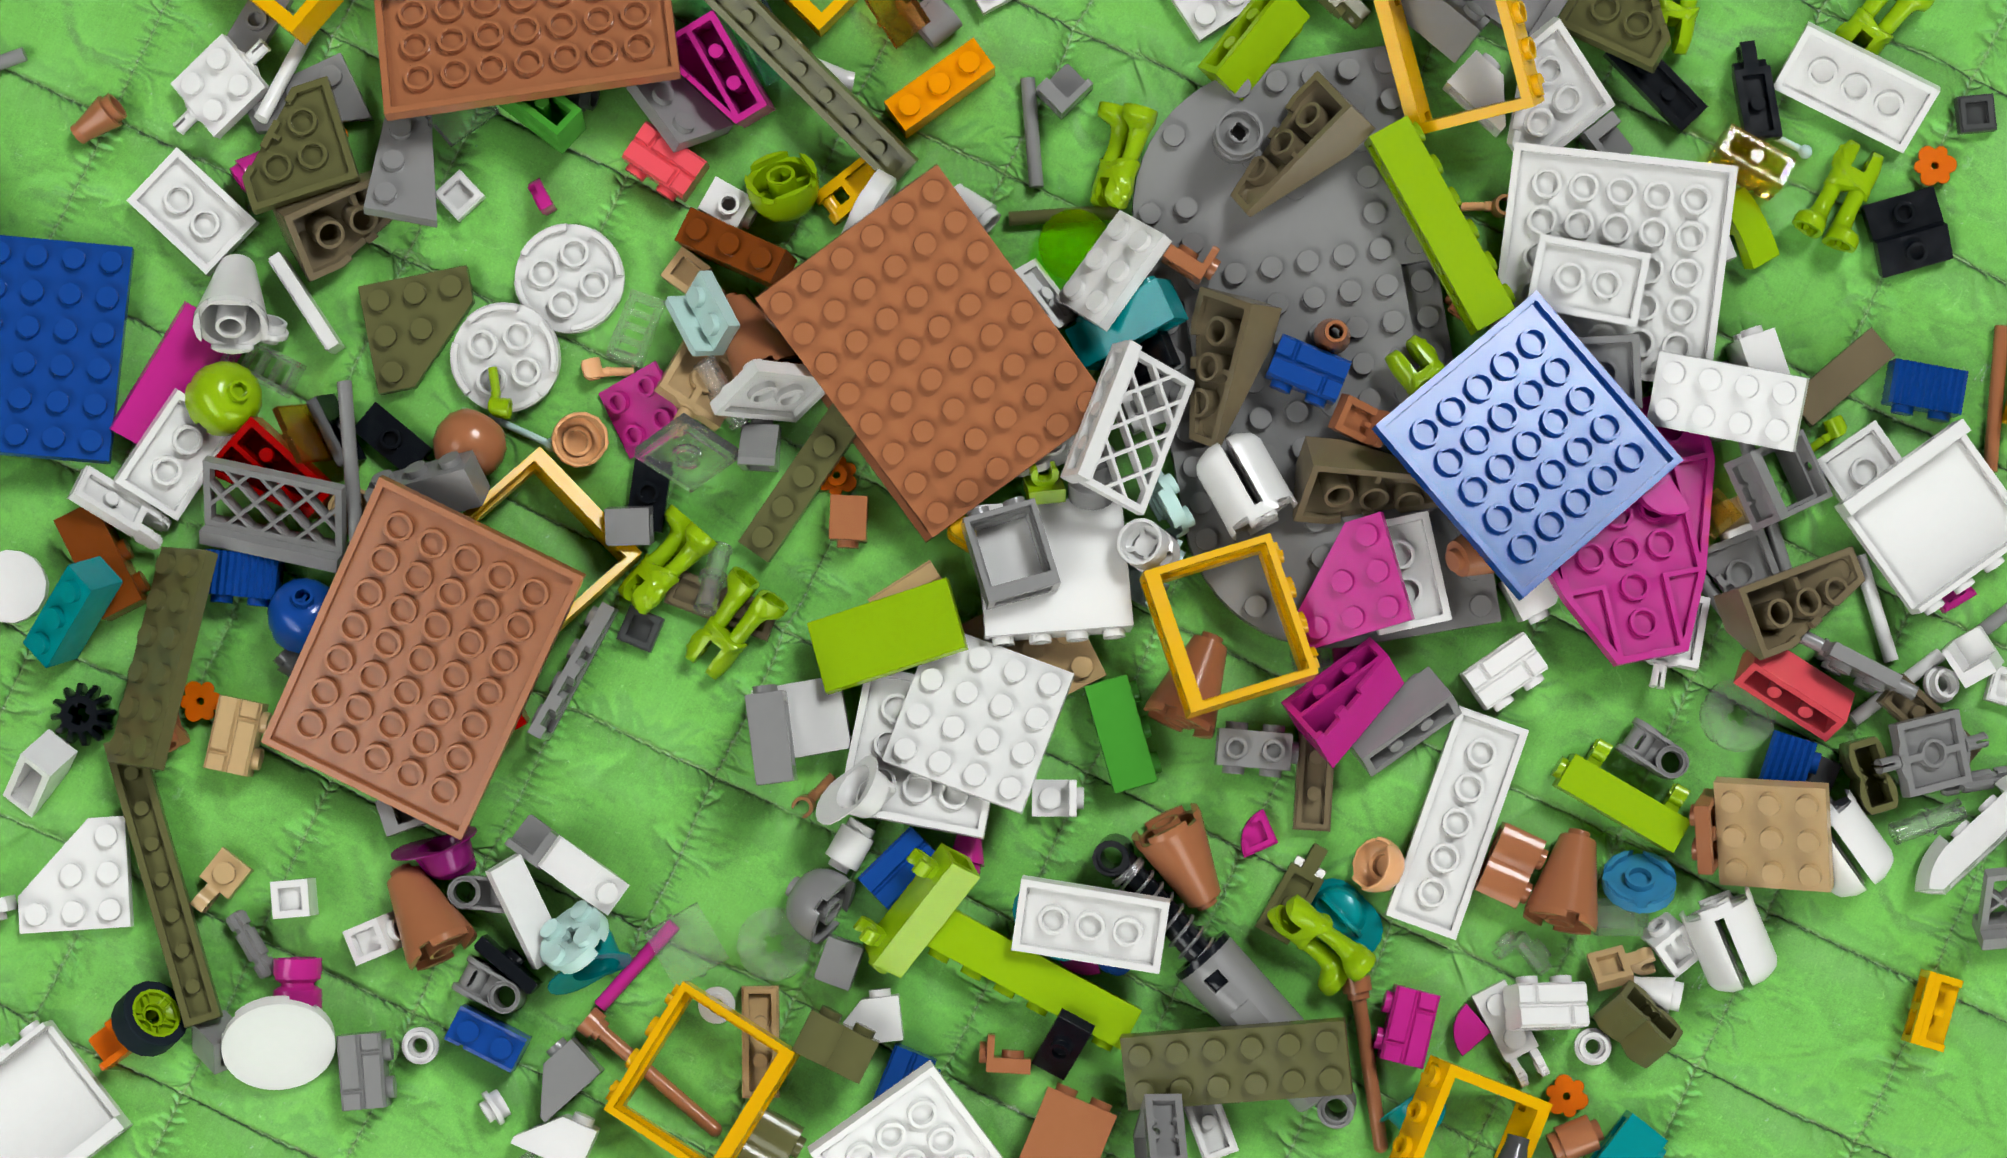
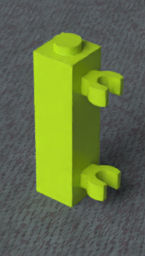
M1601 738L1595 740L1586 759L1576 753L1569 754L1568 758L1562 756L1551 774L1556 778L1552 784L1553 787L1663 851L1674 853L1690 825L1688 818L1677 813L1687 799L1690 790L1678 783H1673L1662 804L1600 767L1612 750L1613 745Z
M943 843L939 845L931 857L918 848H914L906 860L915 865L911 870L916 876L878 925L870 918L861 916L853 926L855 930L861 932L858 938L863 942V946L869 956V964L881 974L889 972L902 978L981 878L970 857Z

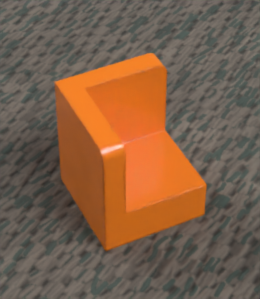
M112 1019L105 1022V1027L89 1038L90 1044L103 1060L98 1065L102 1071L111 1069L132 1053L118 1041L112 1029Z

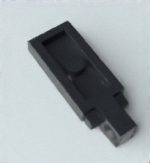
M1755 40L1740 42V45L1736 47L1738 63L1732 64L1731 76L1743 143L1751 144L1781 139L1782 128L1771 67L1767 65L1765 59L1758 60Z

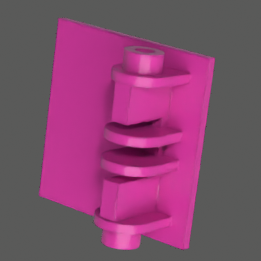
M656 361L598 393L629 459L634 458L636 455L643 453L673 435L674 437L681 435L674 432L677 427L673 430L669 427L678 409L673 403L654 391L664 373Z

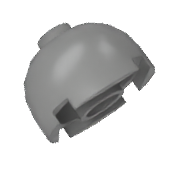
M816 868L808 871L801 878L796 876L789 883L785 892L786 896H788L786 917L793 929L803 938L815 944H820L840 924V922L834 921V919L840 912L841 907L846 912L848 911L855 895L856 885L847 876L833 869Z

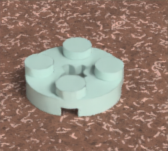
M1161 470L1148 504L1158 521L1167 520L1171 527L1166 529V531L1177 539L1187 534L1189 528L1196 525L1188 507L1186 505L1181 506L1176 496L1180 492L1176 480L1170 473L1164 475Z
M580 900L556 919H549L540 930V935L543 937L540 946L542 961L555 972L560 970L564 974H573L580 971L598 955L594 948L598 945L599 940L606 941L609 933L607 918L587 901Z

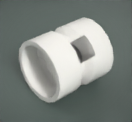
M1138 518L1128 522L1121 529L1117 538V549L1120 556L1142 573L1143 571L1176 562L1180 559L1178 541L1152 520Z

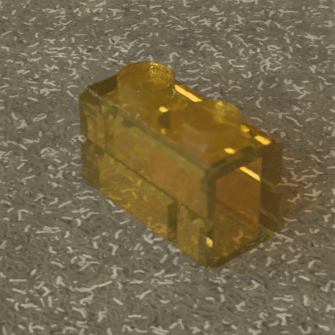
M1731 124L1717 139L1706 163L1738 166L1736 184L1745 187L1748 191L1753 190L1755 195L1769 201L1784 186L1796 159L1738 126Z

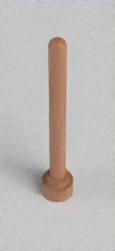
M1367 974L1357 982H1353L1348 978L1342 987L1343 994H1347L1348 1001H1352L1373 1147L1376 1152L1384 1153L1388 1149L1385 1121L1379 1122L1384 1114L1366 1001L1367 998H1370L1369 991L1372 990L1370 974Z
M595 1007L576 1030L586 1038L590 1036L595 1041L598 1038L626 1062L634 1049L608 1027L610 1023L605 1020L607 1016ZM651 1065L644 1078L710 1136H719L722 1132V1126Z

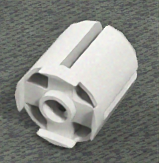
M1236 433L1227 437L1226 448L1255 500V505L1218 442L1203 453L1196 465L1197 476L1233 540H1236V533L1247 529L1249 534L1253 535L1280 520L1277 512L1289 503H1291L1293 509L1298 504L1262 440L1252 433Z
M1845 789L1846 797L1834 801L1830 796L1831 826H1833L1868 877L1876 885L1889 872L1894 861L1893 853L1860 807L1851 791ZM1831 834L1834 887L1831 893L1839 897L1857 896L1867 890L1864 885L1865 882Z
M1747 886L1745 887L1746 894L1732 896L1730 890H1726L1698 901L1701 909L1686 916L1684 910L1679 914L1707 982L1717 991L1736 992L1744 989L1741 971L1720 923L1722 918H1724L1747 976L1753 986L1769 977L1777 966V955L1757 910L1752 893Z

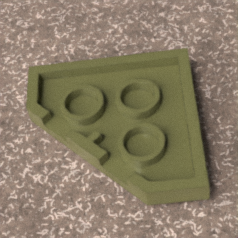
M1568 0L1558 17L1572 37L1651 73L1655 72L1671 44V36L1665 23L1659 0Z
M327 76L294 86L290 89L285 98L286 104L277 120H273L260 144L261 149L252 165H248L243 174L242 180L252 212L255 215L361 181L331 82Z
M467 265L358 286L378 394L386 395L418 388L436 357H439L454 335L453 332L463 317L469 313L475 304Z

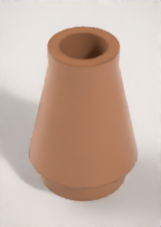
M108 93L104 97L98 96L78 121L70 126V130L80 143L86 144L91 139L122 126V120L127 117V113L120 102Z
M1325 319L1315 328L1314 342L1322 350L1336 355L1343 352L1350 343V330L1339 319ZM1333 327L1337 328L1340 338H1332L1329 335V330Z

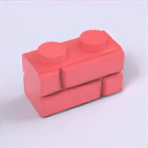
M648 121L644 122L622 155L623 160L628 164L625 168L627 172L642 182L648 177L657 183L658 186L655 190L671 202H674L676 198L686 202L710 167L706 160L688 148L674 153L654 125Z

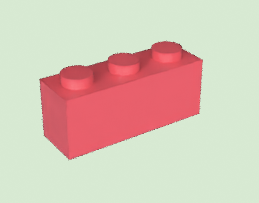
M1746 650L1742 654L1733 681L1734 684L1825 742L1847 722L1855 692L1789 650L1763 660H1759Z

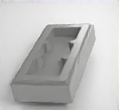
M248 0L227 36L239 50L246 53L260 38L268 44L279 24ZM275 0L287 11L294 2L293 0Z

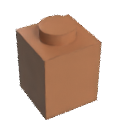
M830 495L829 540L837 541V548L859 549V542L867 543L868 496Z

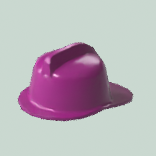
M470 826L462 840L446 834L410 842L395 849L390 855L393 860L397 861L416 860L423 871L434 879H454L476 868L477 861L470 838L476 834L477 829Z

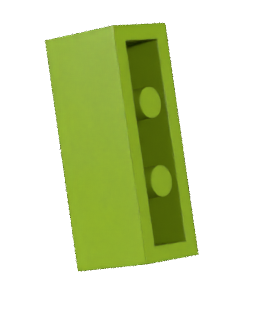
M1251 0L1197 67L1211 81L1216 80L1234 94H1236L1247 79L1251 82L1252 90L1268 68L1279 60L1281 52L1289 42L1301 33L1303 25L1310 18V15L1296 0Z

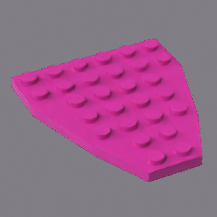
M1651 396L1643 397V408H1639L1646 417ZM1655 426L1682 457L1683 461L1647 492L1672 479L1691 509L1690 511L1676 517L1664 516L1647 510L1637 500L1547 577L1562 603L1613 667L1689 651L1707 569L1715 455L1710 436Z

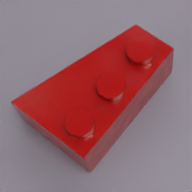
M251 416L215 456L217 458L332 482L267 421L260 417ZM215 470V477L231 484L234 483L224 471ZM250 477L246 480L259 496L268 491L259 479ZM284 485L281 487L294 504L303 498L294 486ZM319 492L315 496L328 509V503L333 495ZM273 494L266 498V500L283 507ZM308 502L298 507L307 518H320V515Z

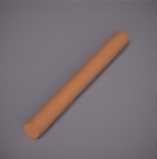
M2005 325L1994 326L1983 457L1994 473L1998 472L2007 365V326Z

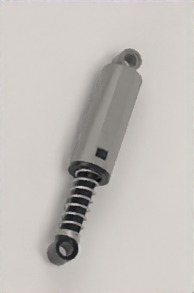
M1115 833L1109 834L1101 840L1093 852V865L1102 875L1111 877L1113 879L1112 884H1115V887L1121 885L1119 888L1121 891L1125 890L1127 892L1171 898L1165 936L1171 941L1169 947L1175 946L1181 952L1179 959L1183 957L1187 959L1176 972V976L1221 1026L1304 1020L1225 930L1215 937H1206L1203 934L1204 926H1196L1193 923L1194 915H1186L1183 912L1184 903L1176 904L1173 900L1174 892L1166 893L1163 889L1164 881L1157 882L1153 878L1154 870L1147 871L1143 867L1144 859L1134 854L1133 845L1127 837ZM1107 847L1117 848L1122 854V861L1113 863L1107 860L1104 852ZM1354 1091L1349 1095L1287 1099L1298 1112L1307 1111L1315 1105L1321 1122L1333 1129L1347 1126L1353 1119L1357 1105ZM1332 1099H1339L1345 1103L1347 1109L1344 1112L1336 1113L1328 1107L1327 1103Z

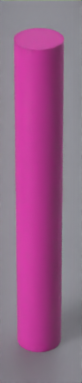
M668 919L632 959L630 965L625 967L594 1001L595 1004L603 1011H606L680 928L672 920Z

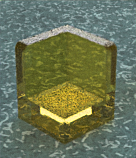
M1719 488L1712 492L1709 538L1713 542L1743 516Z

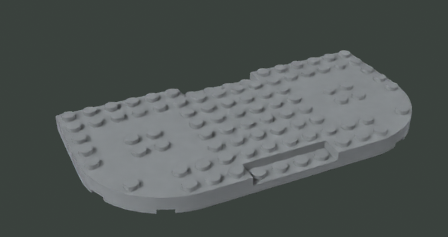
M1385 45L1272 64L1252 90L1251 82L1247 79L1236 94L1231 90L1228 91L1216 80L1208 83L1180 103L1160 125L1143 156L1136 178L1132 201V217L1165 234L1175 247L1178 248L1180 244L1189 247L1199 255L1197 260L1201 263L1204 262L1213 246L1220 249L1216 258L1222 261L1210 280L1203 277L1199 285L1161 262L1163 255L1147 276L1171 280L1189 318L1168 331L1181 362L1174 370L1195 381V370L1190 369V357L1196 356V335H1191V320L1200 286L1259 300L1282 308L1273 345L1221 445L1254 505L1256 502L1226 448L1227 437L1236 433H1252L1258 436L1294 496L1296 462L1305 436L1341 439L1361 445L1328 428L1342 393L1349 394L1378 410L1393 411L1409 397V394L1394 377L1384 358L1394 350H1398L1408 359L1415 370L1418 369L1420 366L1411 357L1405 345L1406 341L1415 334L1420 338L1426 339L1434 347L1439 360L1445 366L1453 360L1439 278L1366 149L1364 142L1348 157L1252 217H1249L1230 195L1253 158L1241 164L1228 163L1217 155L1212 143L1213 133L1220 117L1230 109L1237 107L1247 108L1256 113L1262 121L1264 128L1263 140L1254 157L1261 156L1271 141L1267 138V135L1273 127L1279 128L1289 111L1285 107L1289 100L1317 70L1376 128L1370 135L1404 117ZM1336 318L1348 326L1351 334L1348 347L1336 355L1352 361V364L1333 406L1326 404L1325 408L1322 409L1305 402V394L1295 390H1291L1290 394H1285L1269 386L1271 380L1264 377L1282 334L1317 347L1314 342L1315 328L1325 319ZM1333 327L1329 330V335L1332 338H1340L1337 328ZM1172 380L1162 382L1168 403L1176 400L1181 386ZM1189 397L1171 443L1170 452L1175 480L1180 489L1178 493L1181 506L1186 505L1196 523L1185 534L1191 555H1199L1271 533L1273 542H1277L1279 549L1283 550L1285 561L1281 565L1285 576H1290L1294 582L1297 597L1293 598L1298 611L1344 523L1361 518L1363 515L1341 517V523L1334 524L1293 521V507L1289 503L1277 512V516L1280 519L1253 535H1250L1247 529L1236 533V540H1233L1197 476L1196 465L1200 457L1210 446L1189 439ZM1384 443L1380 448L1365 446L1393 455ZM1439 507L1400 513L1396 509L1378 511L1384 513L1385 519L1424 511L1429 512L1452 620L1378 636L1377 631L1319 648L1355 647L1369 637L1376 643L1501 622L1494 574L1461 577L1449 569L1445 561L1447 545L1461 535V533ZM1258 555L1200 572L1214 595L1240 620L1263 634L1288 642Z

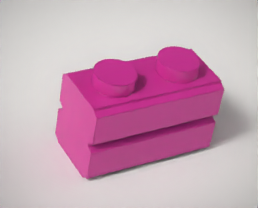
M1398 984L1393 985L1392 991L1386 990L1381 1006V1012L1387 1013L1384 1027L1377 1026L1372 1048L1378 1049L1377 1057L1423 1069L1441 996Z

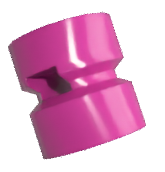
M322 957L274 958L273 976H275L276 981L281 983V986L273 990V996H289L290 1000L304 1002L311 1006L317 1005L322 1009V989L315 985V982L321 979Z

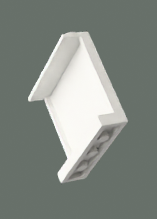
M1963 418L1946 426L1834 506L1911 615L1922 612L1926 616L1932 614L1945 604L1942 598L1950 592L1954 591L1957 595L1975 583L1972 577L1978 572L1984 570L1986 573H1989L2005 562L2002 555L2007 553V490L1966 435L1971 429Z
M1066 499V502L1037 505L1061 581L1060 586L1056 591L986 610L981 593L984 625L983 640L992 642L993 646L998 645L1005 648L1014 646V641L1029 640L1030 645H1044L1051 643V638L1066 637L1067 642H1082L1089 639L1088 635L1103 634V639L1106 640L1124 638L1125 633L1131 632L1134 621L1128 563L1120 556L1117 549V538L1124 527L1123 507L1112 502L1103 509L1085 510L1076 507L1069 499ZM1003 503L977 505L973 509L988 506L989 510L1003 507ZM1026 517L975 531L992 586L1043 572Z
M38 1020L33 1021L19 1032L22 1039L13 1046L6 1043L0 1047V1158H92L133 1125L53 1020L45 1021L41 1024Z

